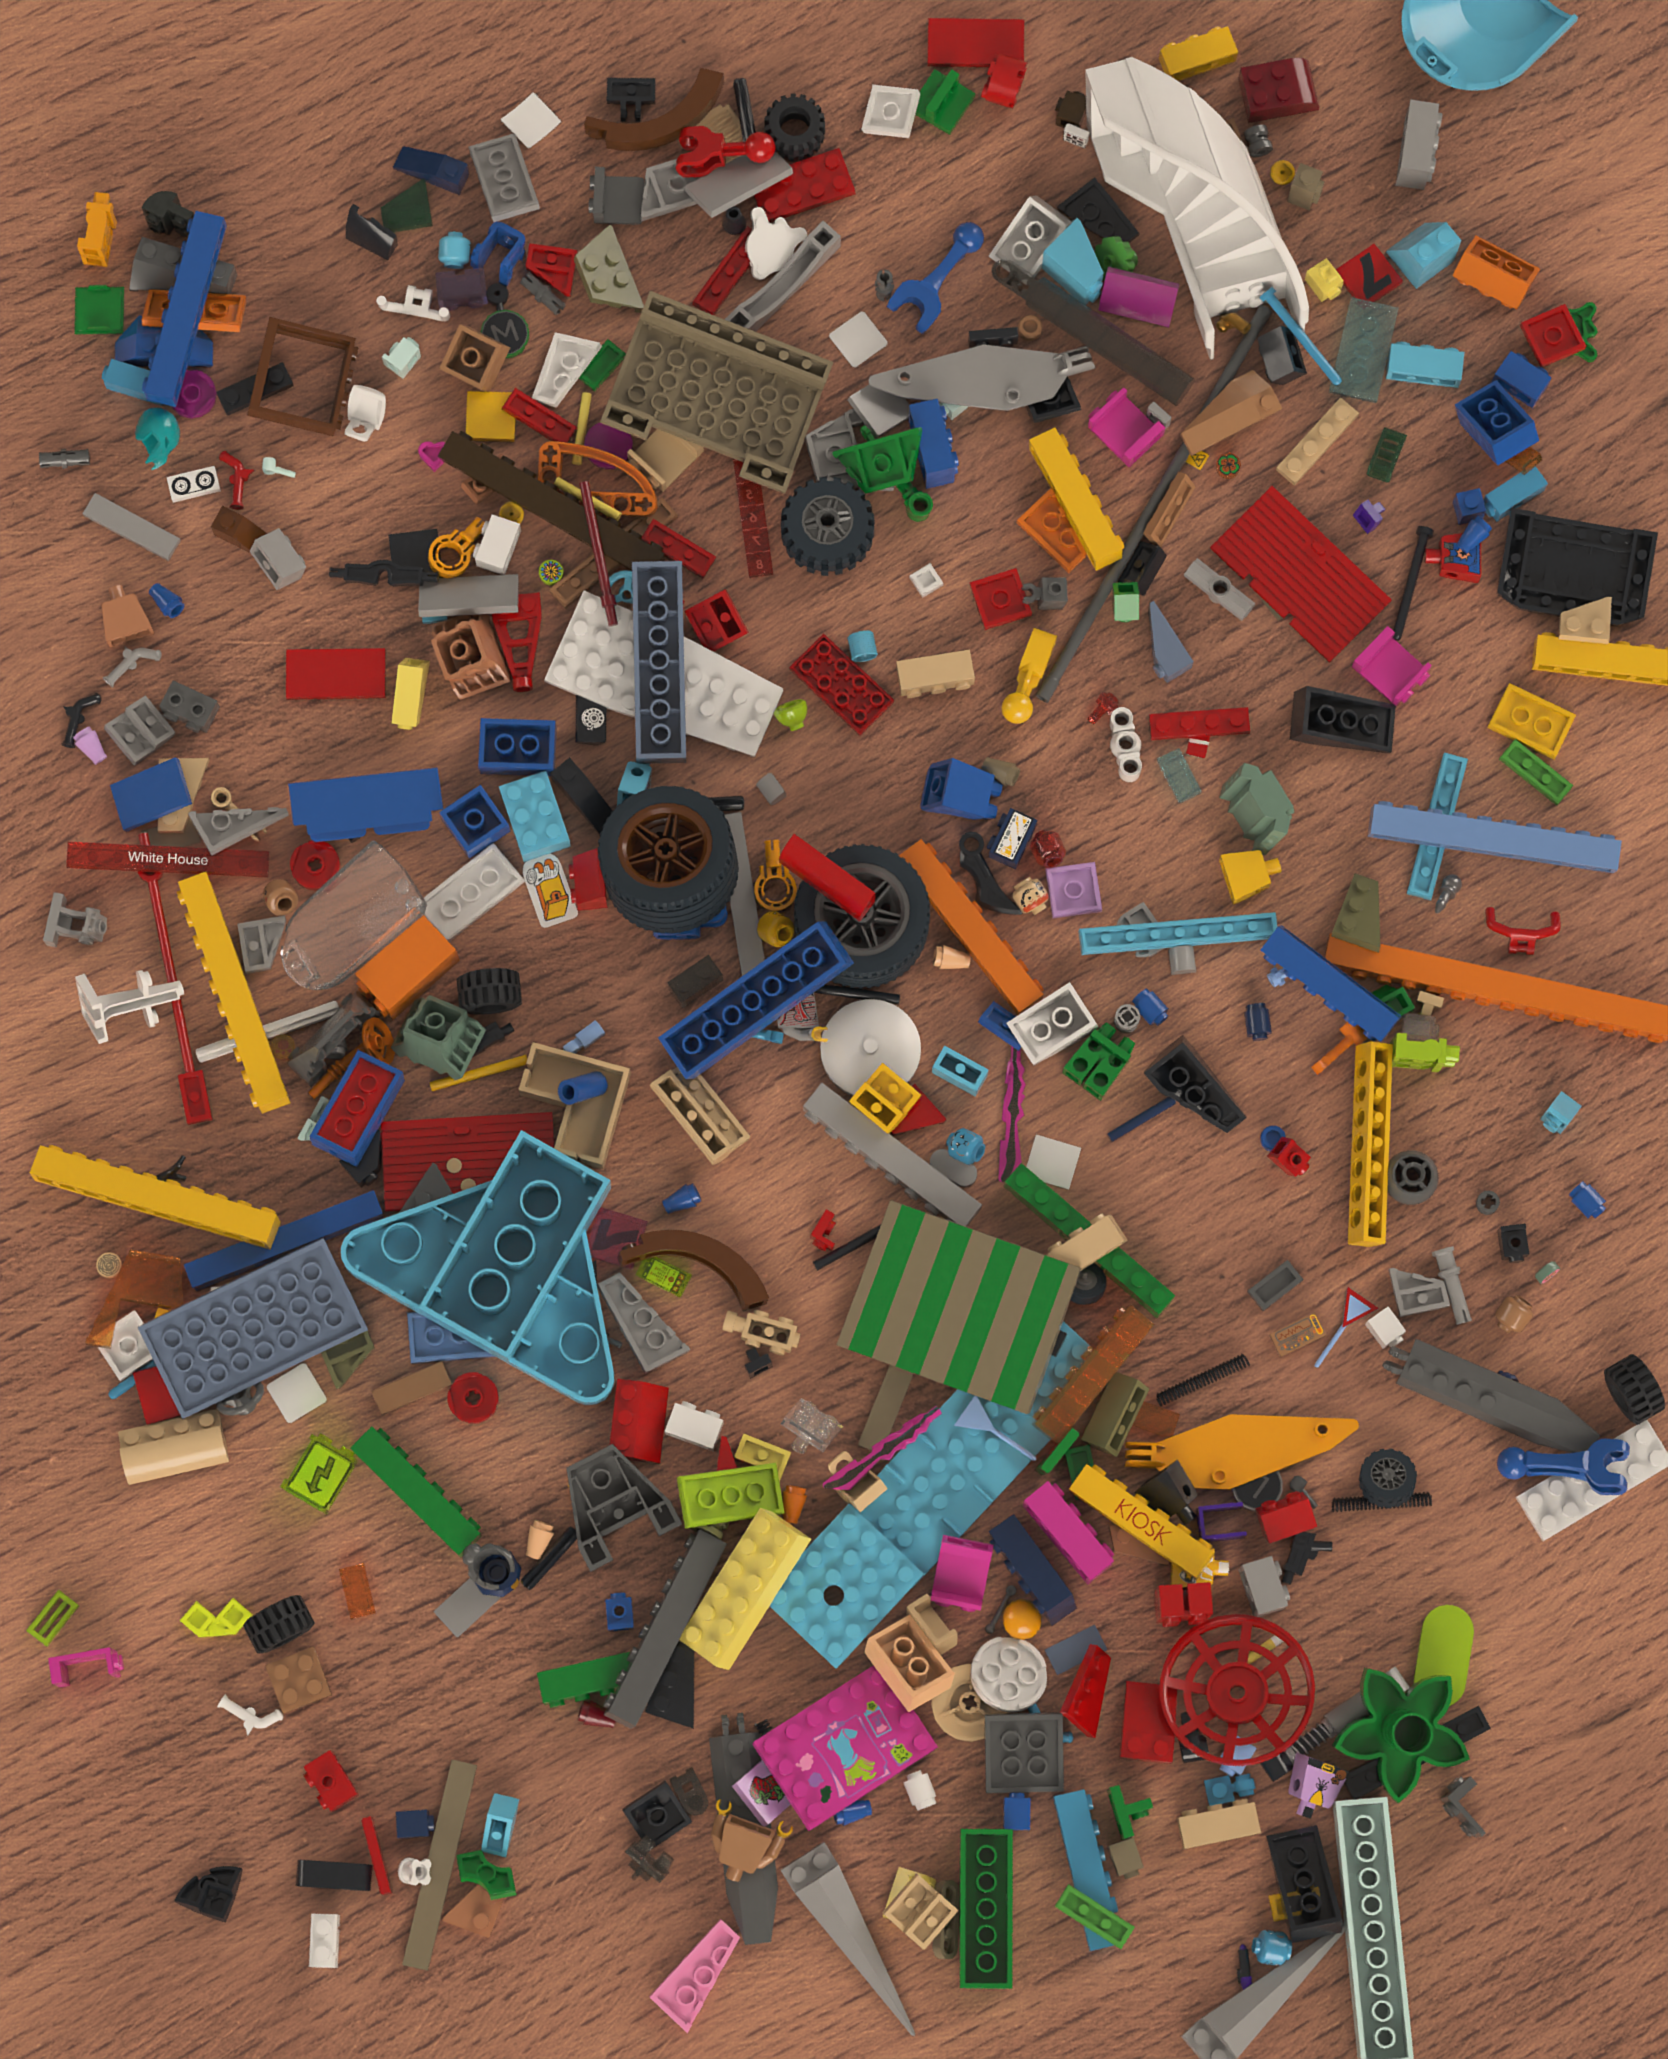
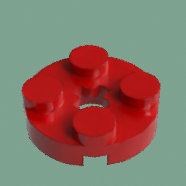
M310 840L308 843L298 846L290 859L293 878L300 886L308 890L328 889L338 878L341 869L337 852L325 841L314 842ZM316 859H319V864L322 865V867L320 869H317L316 871H312V867L309 866V863L315 862Z
M468 1372L460 1375L451 1385L447 1401L451 1412L460 1421L468 1424H478L488 1420L495 1414L499 1403V1393L494 1382L487 1376L478 1372ZM471 1391H474L476 1395H480V1399L477 1400L475 1405L466 1401Z

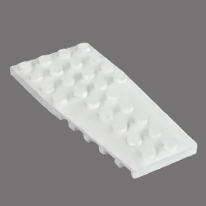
M583 591L544 682L579 695L612 711L635 718L633 611L616 605L615 611L618 625L609 627L605 608H602L600 597ZM684 637L686 735H691L703 739L705 742L715 743L727 747L729 750H736L748 754L750 757H755L782 696L783 688Z

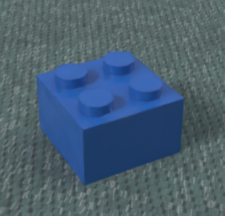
M481 785L439 812L441 820L469 859L511 832L509 824Z

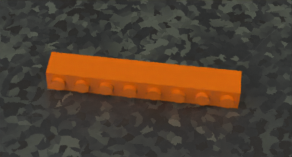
M920 839L901 853L899 857L905 858L906 862L910 863L913 869H916L917 875L921 876L933 909L1017 1016L1043 1000L1044 994L1042 992L1044 989L1037 979L1032 980L1027 974L1029 970L1021 959L1016 960L1011 954L1013 949L1005 939L1003 941L1000 940L996 934L998 932L997 928L990 920L986 922L982 917L981 913L983 911L977 902H971L966 896L968 892L960 881L956 883L950 876L952 871L945 862L940 863L935 857L937 852L929 842L925 844Z

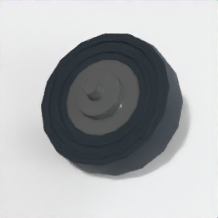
M1092 1263L1080 1271L1070 1301L1079 1305H1089L1096 1303L1102 1298L1107 1287V1280L1104 1271L1097 1264Z

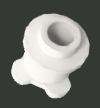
M409 1857L403 1859L398 1867L400 1880L411 1885H417L418 1883L428 1885L431 1881L429 1876L431 1861L429 1859L418 1861Z

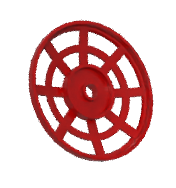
M1230 1614L1206 1620L1205 1623L1194 1626L1179 1638L1164 1662L1160 1676L1159 1693L1166 1722L1176 1738L1186 1748L1197 1756L1214 1763L1226 1766H1247L1270 1760L1296 1742L1305 1730L1312 1715L1315 1703V1680L1308 1656L1289 1632L1264 1618L1244 1614ZM1242 1625L1240 1641L1222 1642L1209 1648L1200 1636L1218 1627ZM1252 1627L1261 1628L1274 1634L1284 1641L1289 1648L1277 1657L1267 1648L1250 1642ZM1192 1642L1201 1655L1190 1666L1185 1680L1170 1677L1177 1657ZM1239 1649L1237 1662L1221 1665L1215 1657L1217 1653ZM1249 1651L1262 1655L1271 1663L1261 1671L1253 1665L1248 1664ZM1295 1656L1299 1659L1306 1676L1307 1695H1292L1291 1680L1284 1665ZM1207 1662L1214 1672L1208 1684L1193 1682L1197 1671ZM1277 1671L1283 1682L1284 1694L1269 1693L1266 1680ZM1168 1687L1183 1691L1185 1708L1191 1720L1180 1727L1176 1725L1170 1711ZM1233 1688H1242L1245 1691V1695L1241 1699H1234L1230 1695ZM1191 1693L1207 1695L1210 1708L1197 1716L1192 1704ZM1267 1704L1282 1705L1278 1717L1269 1725L1261 1716ZM1290 1706H1306L1299 1726L1291 1737L1284 1742L1275 1731L1286 1719ZM1217 1716L1222 1721L1228 1723L1226 1736L1217 1734L1204 1724ZM1253 1722L1261 1731L1259 1734L1250 1737L1237 1738L1238 1726L1240 1724ZM1199 1729L1208 1738L1225 1744L1223 1758L1201 1750L1185 1736ZM1267 1738L1275 1747L1271 1752L1255 1758L1233 1759L1235 1746L1250 1745Z

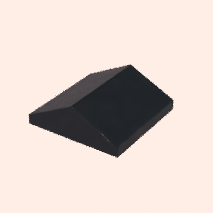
M1069 377L1065 379L1054 398L1026 406L1028 415L1034 423L1081 410Z
M666 1780L622 1809L649 1851L692 1823Z

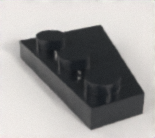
M1095 177L1056 207L1057 210L1073 220L1078 218L1085 228L1102 239L1120 236L1122 242L1127 241L1130 243L1139 236L1137 229Z

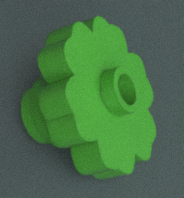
M1120 236L1105 237L1102 240V244H1098L1095 247V255L1103 271L1102 281H1105L1108 267L1133 272L1137 266L1138 256L1136 252L1130 248V244L1127 241L1122 242Z

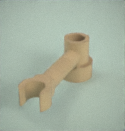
M219 787L212 792L211 800L215 807L225 809L226 811L239 809L232 803L231 794L228 789ZM219 797L226 798V801L223 803H220L217 800ZM266 828L262 829V831L267 834ZM252 834L251 838L254 841L259 842V839L254 834Z

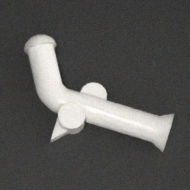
M226 1694L217 1706L242 1719L247 1736L253 1727L266 1728L283 1719V1713L279 1709H275L274 1712L263 1718H258L255 1716L256 1711L254 1708L244 1709L228 1699Z

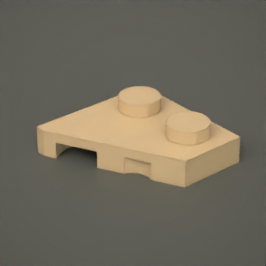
M1606 597L1562 612L1559 620V639L1608 644L1610 640L1612 597Z

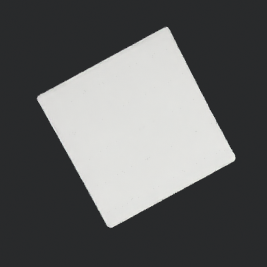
M532 93L514 110L501 118V121L515 133L527 148L539 142L561 122L535 93Z

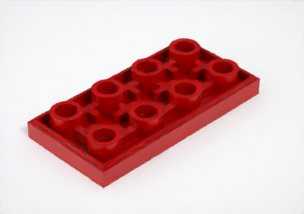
M824 633L789 667V670L859 736L895 702L884 689Z

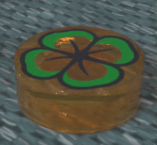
M1225 453L1218 458L1216 471L1219 476L1224 479H1232L1239 474L1241 462L1235 454Z

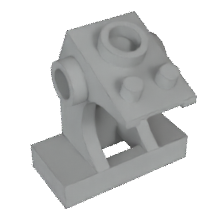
M54 892L43 938L45 944L57 948L59 936L79 939L78 942L86 945H93L94 941L102 942L104 933L107 930V917L101 915L100 910L86 907L85 912L67 909V898L65 895ZM73 918L85 920L82 931L71 930Z

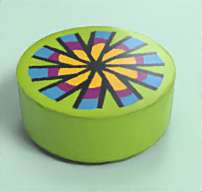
M546 560L539 567V577L546 585L553 586L564 576L563 567L556 560Z

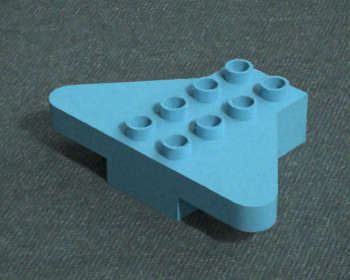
M521 1130L493 1180L361 1226L351 1231L344 1238L341 1246V1259L347 1271L355 1278L577 1403L596 1405L604 1401L612 1393L615 1384L614 1370L586 1234L611 1190V1181L608 1178Z

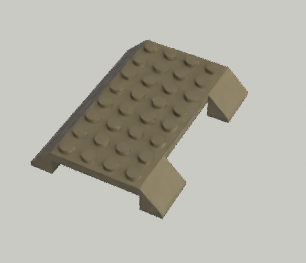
M650 291L600 423L647 440L651 427L743 462L739 477L785 494L833 362Z

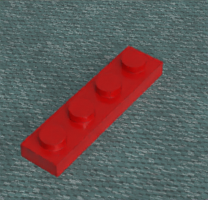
M1248 707L1149 714L1151 740L1250 734Z

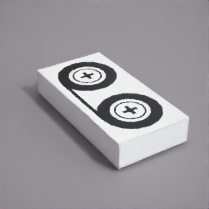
M215 466L167 477L173 503L221 491Z

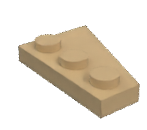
M169 758V759H159V764H160V763H163V762H165V761H167V760H170V759H172V758ZM178 758L192 804L158 818V833H184L189 820L188 813L193 809L194 800L202 784L205 769H207L210 761L209 758Z

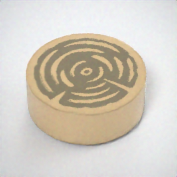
M107 1252L97 1259L96 1268L101 1276L112 1279L121 1273L123 1264L116 1254Z

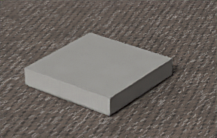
M870 385L862 388L847 399L864 424L870 429L875 439L901 424L909 417V404L905 398L895 396Z

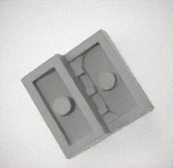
M146 695L126 707L123 714L104 726V730L134 766L158 750L176 734Z

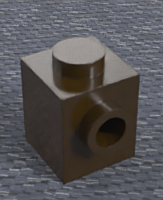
M1067 90L1064 98H1059L1055 111L1058 112L1056 125L1065 128L1067 124L1081 127L1086 115V96L1083 93Z

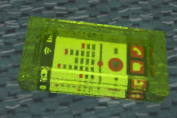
M658 1257L643 1260L635 1274L637 1277L679 1298L682 1297L692 1278V1274Z

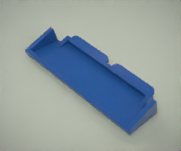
M437 767L288 783L292 823L294 826L306 825L307 834L310 835L311 840L314 842L363 837L366 834V828H374V832L378 835L426 830L430 826V821H432L431 811L443 810Z

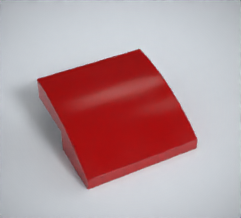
M157 1366L133 1372L147 1425L180 1416Z

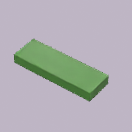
M1516 739L1499 758L1501 762L1556 806L1574 786Z
M1069 1884L1054 1906L1120 1950L1135 1928Z

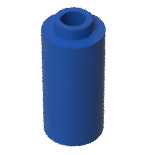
M594 1071L563 1080L558 1086L559 1098L563 1103L571 1105L601 1096L607 1090V1079L601 1072Z

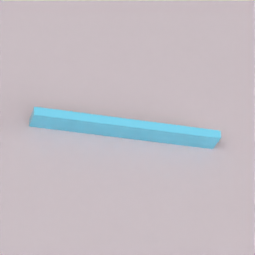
M1273 912L1079 929L1078 934L1081 955L1172 948L1182 945L1197 946L1268 940L1278 926L1276 913Z

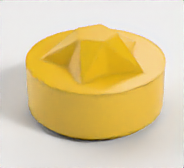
M1285 160L1276 161L1270 168L1271 179L1279 185L1290 183L1295 176L1294 166Z
M509 501L501 506L499 517L520 524L524 518V511L521 506Z

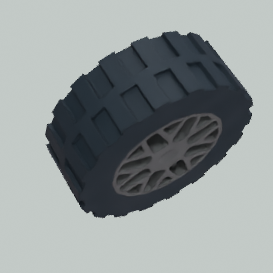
M1379 1449L1377 1452H1372L1369 1457L1365 1458L1360 1470L1359 1487L1363 1491V1496L1368 1498L1370 1503H1374L1381 1508L1398 1507L1402 1503H1406L1409 1497H1412L1416 1485L1417 1471H1415L1414 1463L1403 1452L1395 1451L1394 1449Z

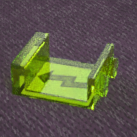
M320 1433L317 1437L311 1434L309 1437L311 1441L290 1477L284 1479L280 1488L327 1515L358 1461L353 1458L354 1452L341 1446L340 1450L331 1445L333 1440Z

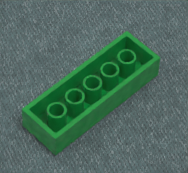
M960 1829L959 1989H1013V1829Z

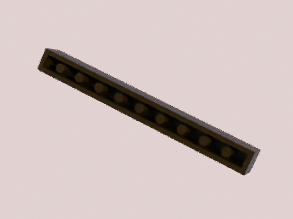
M454 431L451 432L438 454L440 460L592 547L585 510L582 505L577 503L579 501L577 497L568 492L565 495L557 492L558 487L547 480L544 483L535 479L537 475L525 467L522 471L514 467L515 462L504 455L500 459L493 454L495 450L483 443L480 446L472 442L473 437L465 432L460 431L459 434ZM594 508L605 556L631 571L632 562L665 561L667 556L662 552L663 547L653 541L650 544L645 543L641 540L642 535L632 529L626 532L620 528V522L611 517H608L607 520L599 516L600 511Z

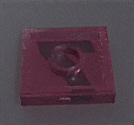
M600 1207L588 1241L591 1258L620 1267L617 1259L619 1251L622 1250V1247L631 1243H636V1246L639 1245V1236L645 1233L648 1221ZM635 1263L623 1266V1268L633 1270Z

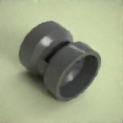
M1256 125L1244 131L1245 140L1249 142L1248 151L1251 157H1261L1273 151L1272 142L1267 137L1269 132L1266 125Z

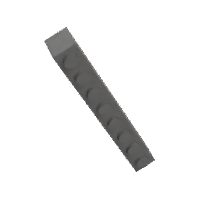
M701 1529L694 1534H689L684 1543V1547L687 1549L683 1557L679 1555L672 1569L675 1570L672 1579L668 1578L661 1589V1592L664 1593L661 1601H656L650 1611V1615L653 1617L649 1625L644 1624L638 1635V1638L641 1639L638 1647H633L627 1657V1661L630 1663L626 1671L622 1669L615 1681L618 1684L615 1693L610 1692L603 1705L607 1708L604 1713L605 1716L629 1729L636 1727L727 1543Z

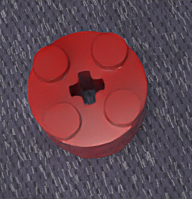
M995 54L987 75L989 77L984 85L981 98H985V101L1014 109L1017 101L1016 95L1020 92L1028 62L1003 54Z

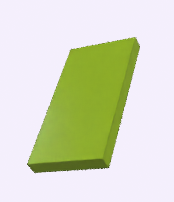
M776 1463L677 1477L685 1528L753 1519L760 1508L774 1512L776 1515L785 1513Z

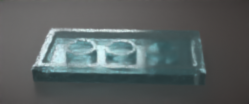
M1353 297L1350 298L1334 368L1341 377L1342 382L1337 386L1331 382L1329 393L1377 403L1399 308Z

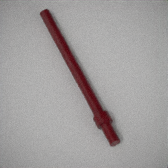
M589 481L580 482L579 486L602 593L600 600L602 608H605L608 626L612 627L618 625L615 611L617 604L615 595L611 592Z

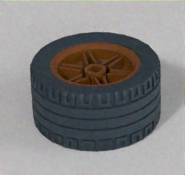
M678 786L649 788L625 799L623 803L619 804L611 812L610 817L606 819V823L602 827L603 831L600 832V839L598 840L600 869L610 900L613 902L614 907L617 908V911L623 914V917L628 919L630 923L636 924L637 927L644 930H651L656 933H681L706 924L714 916L718 915L725 908L726 903L730 901L731 896L734 894V888L737 885L739 872L736 848L727 818H725L723 811H720V808L714 805V802L709 800L707 796L701 795L692 789ZM695 858L697 862L694 864L690 859ZM653 873L655 877L654 879H649L647 875Z

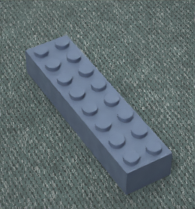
M682 561L632 562L636 763H686Z

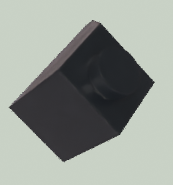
M377 1130L357 1167L343 1160L339 1161L341 1166L361 1188L365 1184L367 1186L371 1185L379 1177L377 1174L380 1172L381 1132Z

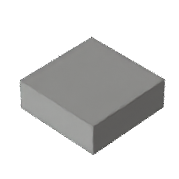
M1153 401L1148 406L1146 415L1154 424L1159 421L1166 430L1170 426L1172 417Z

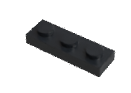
M283 362L268 368L261 401L294 386ZM256 374L216 392L227 416L249 407Z

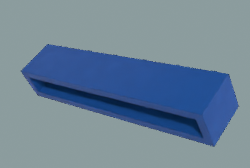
M1282 925L1276 928L1261 948V951L1265 954L1263 956L1265 960L1274 966L1277 963L1285 969L1283 973L1294 981L1299 979L1305 984L1303 988L1313 996H1316V994L1320 995L1325 999L1323 1003L1333 1011H1336V1009L1345 1014L1343 1017L1345 1021L1354 1027L1358 1024L1365 1030L1363 1034L1374 1042L1376 1040L1383 1041L1402 1017Z

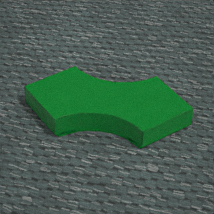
M482 1850L456 1855L461 1882H474L486 1889L491 1900L516 1895L512 1868L497 1867L491 1864L485 1858Z

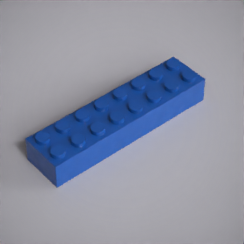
M818 921L659 1036L658 1039L684 1078L695 1079L846 970L854 962L827 922Z

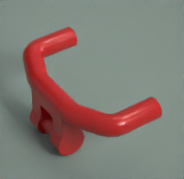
M1493 907L1485 909L1487 927L1494 932L1510 937L1508 954L1523 952L1526 955H1534L1536 939L1556 935L1561 929L1560 914L1556 911L1550 914L1551 926L1536 930L1511 928L1496 922L1495 909Z

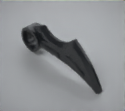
M966 832L959 841L960 867L968 871L976 882L977 893L975 901L977 904L998 913L1022 915L1023 913L1020 908L1003 892L992 875L982 855L984 841L981 835L977 832ZM974 838L977 840L979 847L975 851H968L964 846L967 839Z

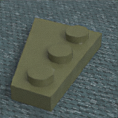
M1356 873L1354 874L1332 931V937L1379 953L1378 881Z

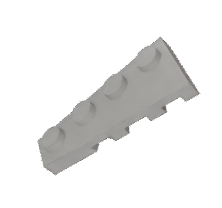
M621 1273L597 1284L598 1290L644 1374L690 1351V1348L675 1335L676 1333L670 1326H667L662 1321L658 1313L642 1299V1296Z

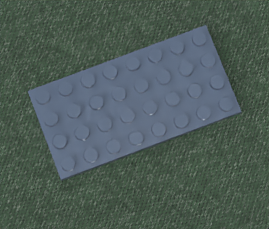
M323 1237L138 1326V1330L182 1419L363 1333L368 1330V1327Z

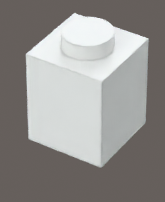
M1389 1307L1369 1319L1365 1324L1382 1349L1388 1345L1395 1347L1404 1340L1401 1336L1404 1335L1406 1330Z

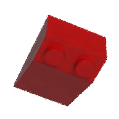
M1126 1681L1119 1759L1171 1764L1173 1762L1175 1735L1168 1726L1162 1711L1159 1693L1160 1684ZM1168 1687L1169 1707L1176 1723L1177 1689Z

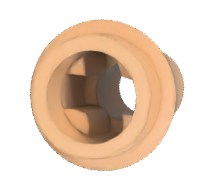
M945 945L941 947L936 946L933 953V966H937L938 969H968L971 955Z
M534 1520L533 1525H530L526 1556L538 1560L541 1558L554 1535V1532H552L553 1525Z

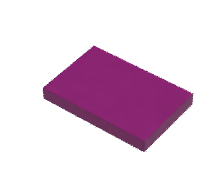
M1108 267L1098 310L1169 327L1179 284Z

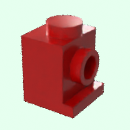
M1281 1137L1267 1155L1270 1160L1289 1176L1297 1177V1175H1303L1310 1166L1307 1162L1311 1157L1291 1138Z

